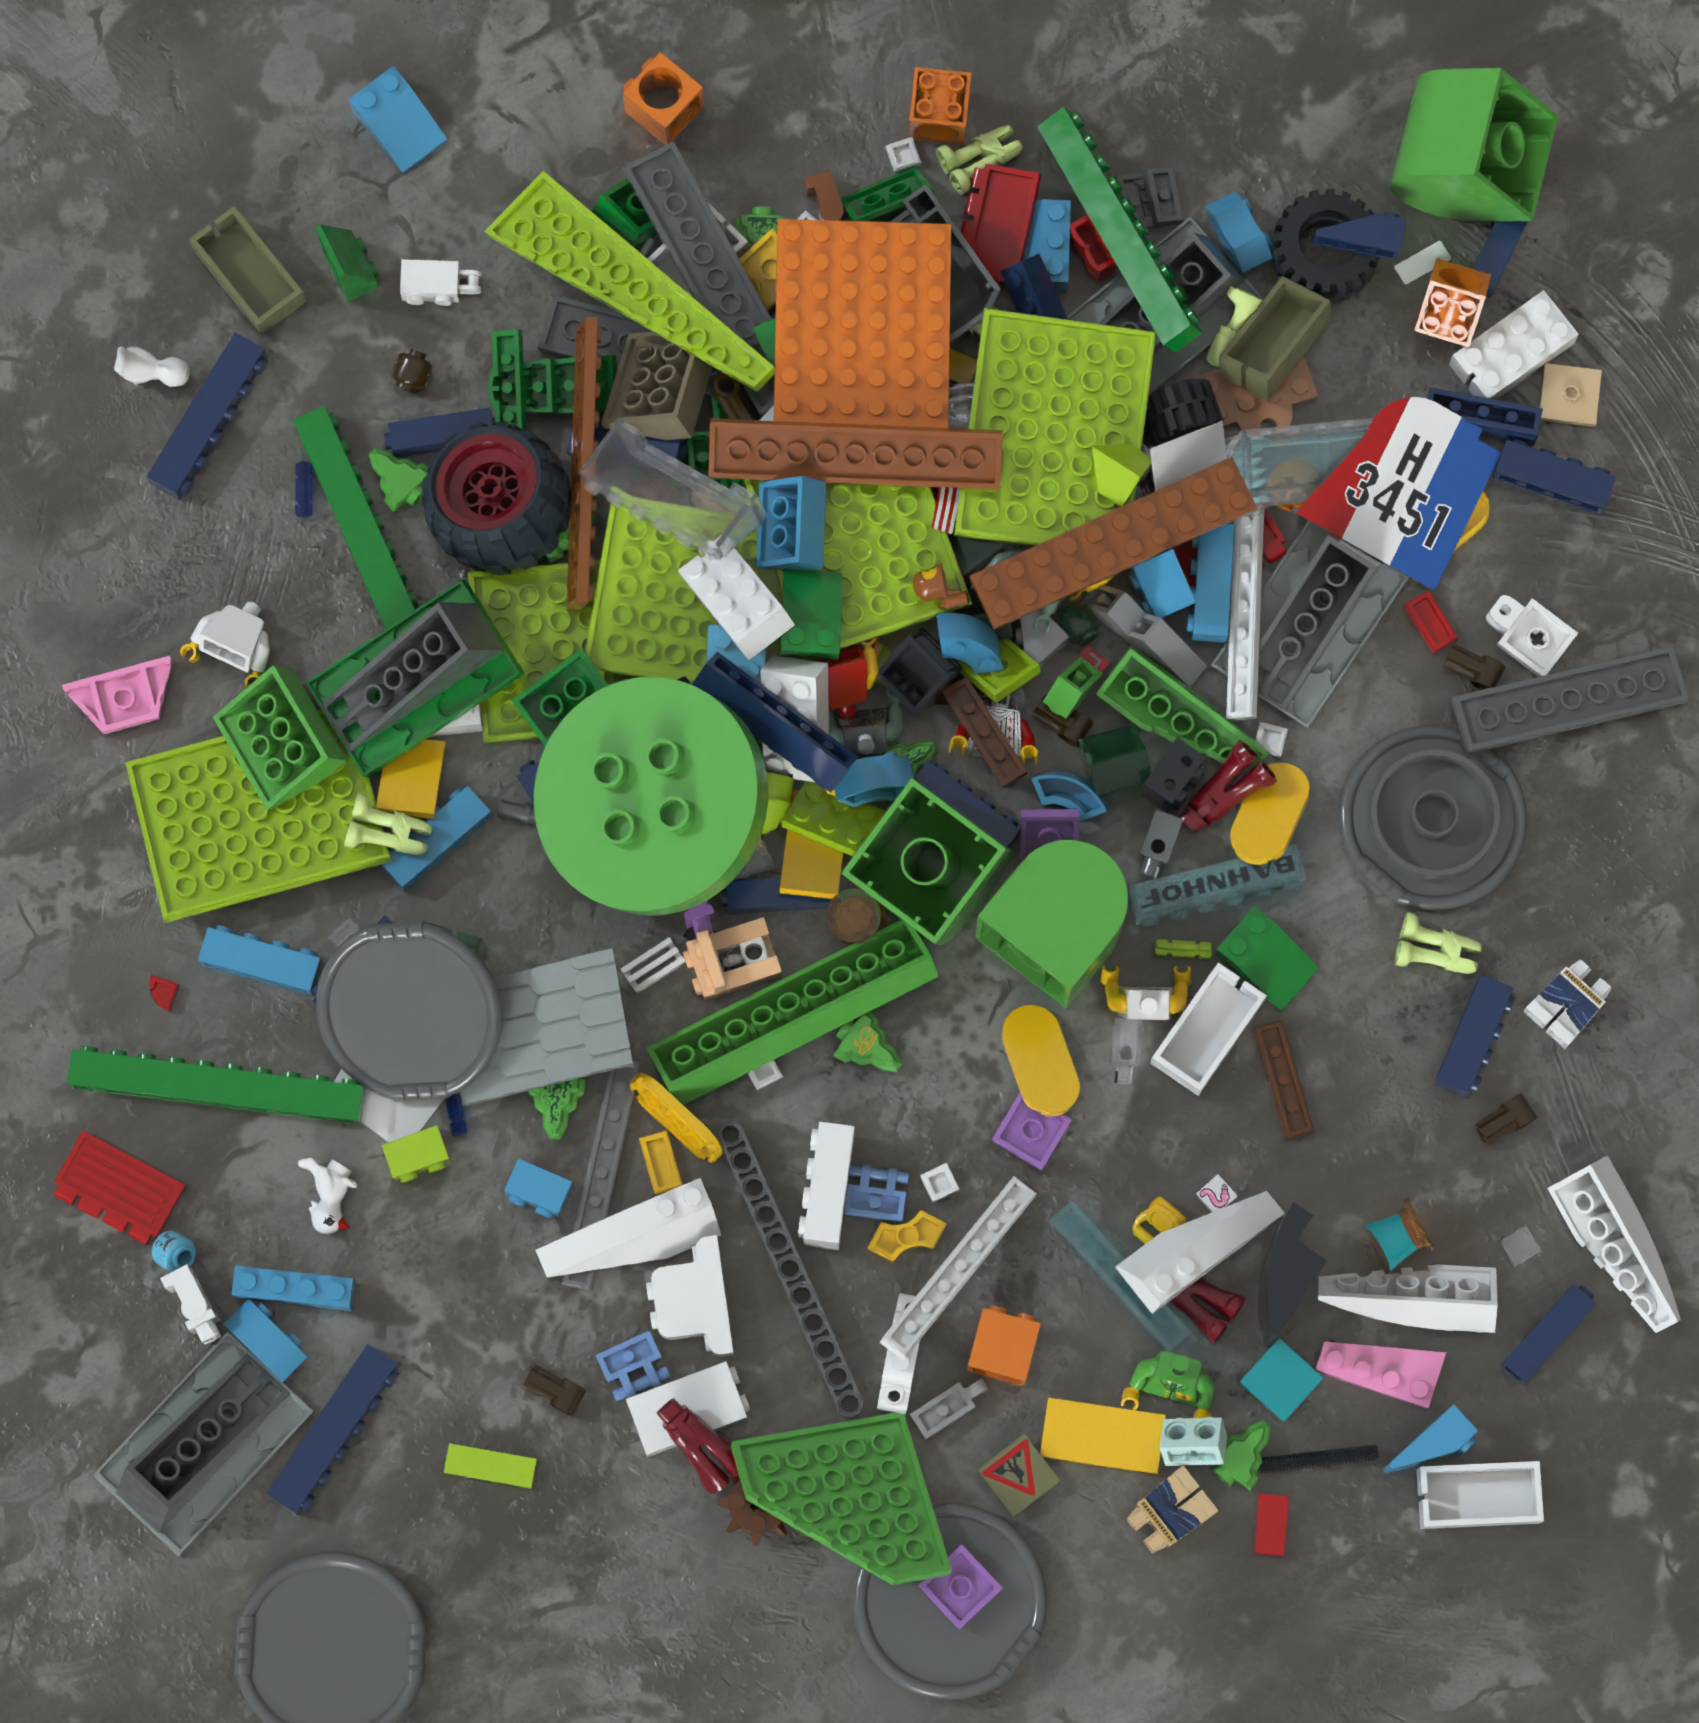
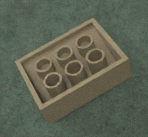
M652 331L628 334L601 425L603 428L662 440L692 438L713 366Z

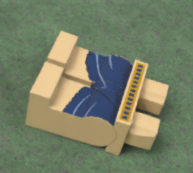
M1181 1466L1135 1505L1136 1509L1126 1519L1135 1531L1147 1522L1155 1531L1143 1541L1152 1554L1164 1547H1171L1218 1512V1509L1203 1490L1199 1491L1179 1508L1176 1507V1505L1200 1487L1184 1466Z

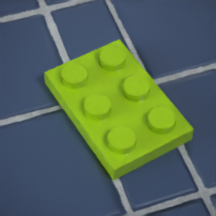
M1009 639L999 640L1003 670L974 674L970 665L955 659L963 667L960 673L964 677L967 676L970 682L995 703H998L1041 673L1040 664Z
M805 781L784 816L782 827L853 857L886 811L868 803L852 807L837 801L836 796L828 794L825 788L819 787L815 782Z

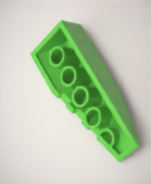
M1131 644L1096 692L1097 696L1141 729L1162 736L1171 742H1174L1178 737L1202 755L1204 754L1216 759L1220 763L1225 762L1231 749L1239 740L1244 741L1258 756V759L1242 771L1246 774L1260 760L1264 761L1270 753L1233 721L1226 719L1222 712L1133 644Z

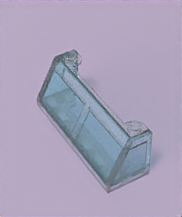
M1374 418L1242 430L1225 447L1227 459L1233 456L1257 506V510L1247 516L1261 515L1264 513V509L1272 505L1305 502L1361 441Z

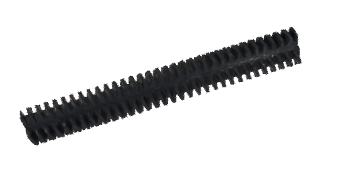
M1374 1444L1373 1446L1304 1452L1303 1454L1278 1455L1277 1457L1276 1455L1273 1457L1267 1456L1262 1458L1260 1471L1261 1474L1263 1471L1266 1473L1267 1470L1269 1473L1272 1470L1273 1473L1274 1469L1276 1472L1278 1469L1281 1472V1469L1285 1471L1286 1468L1288 1471L1289 1468L1292 1470V1467L1294 1470H1296V1467L1299 1470L1300 1466L1302 1469L1303 1466L1307 1469V1466L1310 1468L1312 1465L1314 1468V1465L1318 1467V1464L1320 1467L1322 1464L1325 1467L1326 1463L1327 1466H1329V1463L1332 1466L1333 1463L1336 1465L1337 1462L1339 1465L1342 1462L1343 1465L1344 1461L1346 1464L1348 1461L1351 1464V1461L1355 1463L1356 1460L1358 1463L1359 1460L1362 1462V1459L1364 1462H1366V1459L1369 1462L1370 1458L1372 1461L1373 1458L1377 1461L1379 1453L1377 1445Z

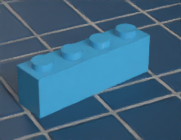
M1234 524L1223 525L1192 540V548H1197L1196 558H1191L1190 575L1195 576V586L1189 587L1196 601L1193 604V614H1188L1187 631L1192 632L1191 641L1226 643Z
M469 786L463 790L461 788L455 790L448 797L447 800L449 802L441 809L436 807L435 818L426 819V823L432 826L431 835L409 833L408 839L428 845L425 854L411 855L395 852V849L388 848L391 861L383 863L381 866L404 892L492 818L491 811Z
M217 925L216 929L207 928L198 958L201 966L307 995H314L311 990L317 985L323 965L321 958L317 957V952L301 948L300 952L290 950V945L273 940L272 944L261 942V937L250 933H245L244 937L233 934V929Z
M235 1266L231 1295L235 1299L240 1300L250 1299L251 1301L353 1312L356 1281L353 1278Z

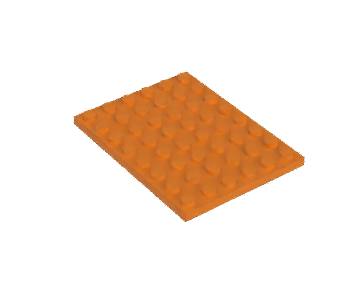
M799 219L777 220L774 364L776 370L774 374L773 421L948 428L951 224Z

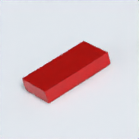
M1429 590L1404 603L1405 610L1432 654L1458 641V636Z
M1258 1494L1254 1554L1284 1557L1289 1496Z

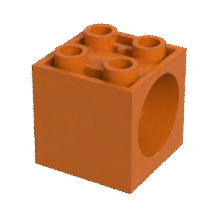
M659 52L655 58L650 57L646 60L641 68L642 72L636 79L632 77L624 85L623 101L625 113L664 145L673 142L704 107L703 87ZM668 87L678 93L679 100L671 107L656 109L645 103V95L654 88Z
M915 67L909 117V138L912 137L915 141L965 145L971 72Z
M1436 258L1414 331L1470 347L1486 298L1491 274Z
M990 1305L989 1309L983 1308L967 1372L1024 1387L1041 1323L1035 1322L1036 1317L1024 1313H1019L1018 1317L1006 1314L1007 1309Z

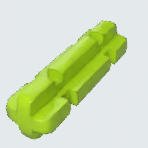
M1157 939L1155 942V955L1167 957V954H1171V957L1195 959V956H1199V959H1211L1212 943L1200 942V944H1196V941L1172 940L1171 943L1167 939Z

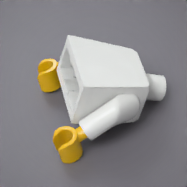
M246 602L242 610L233 605H227L222 611H216L202 617L190 637L191 643L181 647V656L185 657L187 652L193 649L194 653L190 658L192 663L199 660L200 651L247 673L251 668L253 670L252 675L245 679V686L247 688L251 679L259 678L261 672H265L270 654L268 634L263 631L264 621L258 618L261 608L254 602Z

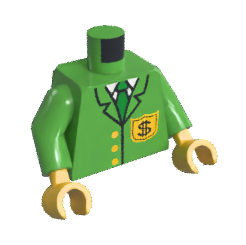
M1161 1351L1156 1357L1141 1360L1129 1383L1131 1387L1125 1388L1122 1393L1121 1406H1124L1126 1400H1133L1132 1410L1138 1408L1139 1390H1142L1143 1392L1187 1405L1197 1406L1199 1409L1195 1411L1193 1418L1212 1417L1208 1409L1212 1405L1214 1382L1203 1372L1202 1362L1184 1355Z

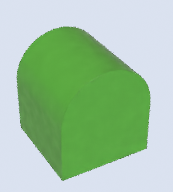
M1502 68L1440 69L1425 72L1416 81L1390 189L1405 204L1443 218L1461 221H1533L1559 115Z
M911 778L841 874L934 944L944 946L959 933L990 894L1008 867L1014 851L923 783Z
M1060 840L1047 843L1031 852L1020 863L977 917L975 938L1063 1008L1067 1009L1108 959L1118 943L1128 907V890L1124 876L1115 861L1107 853L1092 844L1078 840Z

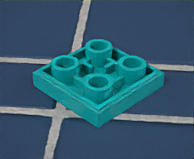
M1279 1338L1239 1383L1278 1419L1284 1422L1322 1381L1323 1377Z

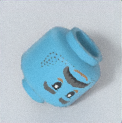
M169 1230L163 1232L157 1237L152 1247L154 1261L169 1272H173L186 1264L190 1267L196 1256V1247L193 1241L177 1231Z

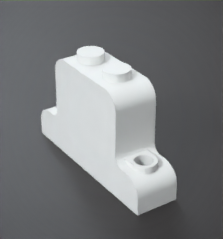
M717 1235L703 1237L697 1242L696 1246H692L694 1262L659 1267L652 1273L651 1282L646 1283L648 1300H654L655 1311L650 1312L652 1330L658 1329L660 1335L670 1341L704 1336L706 1352L711 1351L717 1357L733 1356Z
M899 1293L893 1324L916 1296ZM920 1341L904 1360H901L887 1349L877 1404L878 1411L900 1413L906 1416ZM892 1391H897L900 1394V1399L896 1402H892L888 1398L889 1393Z

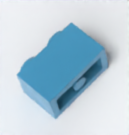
M518 1158L504 1192L509 1196V1202L520 1207L529 1204L536 1207L535 1213L551 1219L552 1215L560 1218L574 1185L570 1180Z

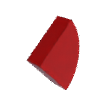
M151 975L149 987L154 1001L163 1010L170 1012L180 985Z

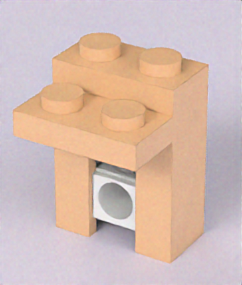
M764 917L710 935L708 930L696 933L697 939L686 942L687 951L683 952L687 968H694L697 978L692 979L696 995L702 994L704 1002L782 977V970L777 955L775 956ZM750 947H757L762 951V955L756 960L747 958L745 953ZM736 949H740L737 953L733 952V954L731 955L727 954V956L725 957L722 956L723 968L724 966L728 967V969H730V967H736V965L738 964L741 966V963H743V965L745 964V966L727 972H723L724 970L721 966L718 955Z

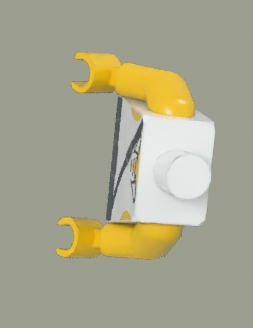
M1105 965L1102 966L1100 981L1105 985L1108 1007L1110 1010L1118 1012L1119 1016L1126 1019L1169 1020L1173 1017L1174 1013L1184 1011L1187 1003L1188 986L1191 984L1190 966L1187 967L1188 970L1186 972H1178V966L1173 968L1174 987L1119 986V966L1115 965L1114 971H1108Z

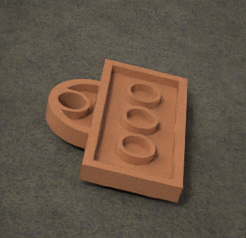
M1304 356L1269 401L1248 391L1246 384L1240 387L1221 377L1220 369L1192 377V379H1207L1210 381L1224 421L1223 429L1237 425L1239 431L1244 436L1253 435V440L1251 441L1261 444L1275 442L1287 433L1293 418L1292 407L1318 399V393ZM1265 421H1271L1276 425L1277 430L1273 434H1265L1261 430L1260 425Z

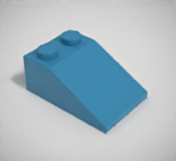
M394 66L348 99L351 111L403 174L448 141L415 92Z
M1173 549L1129 569L1131 575L1128 576L1130 584L1135 592L1139 590L1143 599L1140 602V606L1145 613L1163 618L1196 603Z
M1453 1404L1394 1458L1383 1471L1389 1474L1449 1457L1455 1452L1461 1455L1476 1442L1473 1436L1478 1430Z

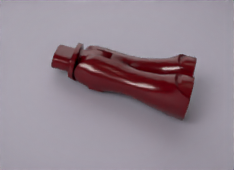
M1239 740L1233 746L1219 770L1201 787L1191 802L1187 804L1188 809L1180 815V818L1183 819L1184 823L1194 833L1203 826L1208 827L1211 823L1222 818L1250 795L1268 788L1277 782L1273 771L1263 760H1260L1235 785L1228 790L1226 789L1228 784L1239 773L1258 759L1254 750L1244 741Z
M1200 1278L1169 1302L1182 1311L1198 1327L1203 1336L1214 1345L1224 1334L1229 1323L1208 1311L1193 1296L1201 1299L1230 1322L1237 1316L1246 1298L1217 1288Z
M674 1398L670 1399L657 1411L656 1414L663 1421V1428L689 1460L707 1493L715 1494L728 1485L729 1477L707 1456L701 1445H704L718 1459L732 1477L735 1478L739 1475L731 1449L732 1443L715 1432L698 1414L690 1410L686 1405H680Z

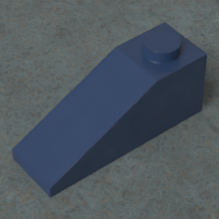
M1387 212L1383 215L1375 214L1316 230L1313 244L1398 260L1406 219L1400 218L1398 214Z

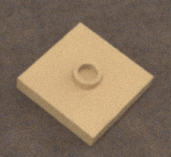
M1545 363L1539 408H1543L1541 421L1595 427L1602 370Z

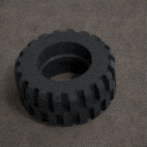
M1326 189L1325 194H1320L1319 190L1309 192L1307 198L1303 195L1295 199L1293 205H1288L1283 210L1282 217L1278 219L1275 227L1271 255L1272 261L1275 262L1274 270L1277 276H1284L1330 300L1331 304H1333L1336 298L1341 297V300L1345 301L1351 298L1353 292L1357 294L1361 292L1366 282H1370L1380 257L1353 252L1350 260L1341 266L1333 268L1320 267L1310 262L1304 256L1300 249V239L1303 233L1313 227L1333 226L1371 216L1374 213L1372 210L1366 212L1364 210L1365 203L1359 198L1356 202L1350 200L1351 194L1343 191L1342 196L1335 195V189Z

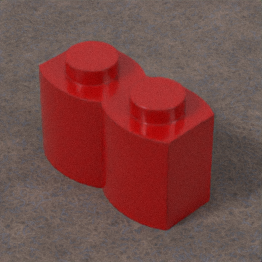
M1088 214L1071 223L1070 244L1073 250L1083 258L1087 273L1097 282L1115 273L1116 263Z

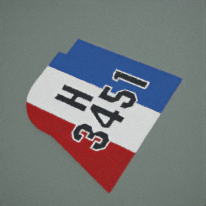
M1420 397L1399 399L1388 404L1374 417L1361 441L1296 513L1435 591L1501 452L1478 440L1483 430L1482 428L1465 422L1466 419L1442 405Z

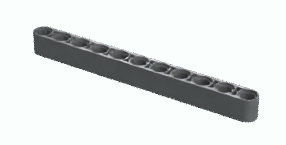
M725 1121L720 1125L717 1132L725 1158L836 1409L843 1418L855 1419L863 1410L862 1396L745 1132L736 1121ZM727 1129L738 1131L739 1137L735 1142L730 1143L723 1139V1133ZM745 1155L751 1160L750 1166L746 1169L737 1168L734 1162L738 1156ZM751 1182H758L762 1185L763 1191L758 1196H751L747 1193L746 1187ZM763 1209H770L774 1212L775 1217L771 1222L763 1223L758 1219L759 1212ZM777 1235L783 1236L787 1241L786 1246L780 1250H775L770 1246V1240ZM792 1262L798 1266L799 1270L795 1276L788 1277L782 1273L783 1265ZM797 1290H807L811 1295L809 1301L804 1304L797 1303L793 1298ZM811 1316H817L822 1320L823 1324L817 1331H811L805 1325L806 1320ZM823 1343H829L834 1347V1354L829 1358H823L817 1352L818 1347ZM841 1370L846 1374V1381L842 1385L831 1383L829 1377L833 1371ZM848 1397L855 1398L859 1404L857 1410L851 1413L844 1411L841 1406L842 1401Z

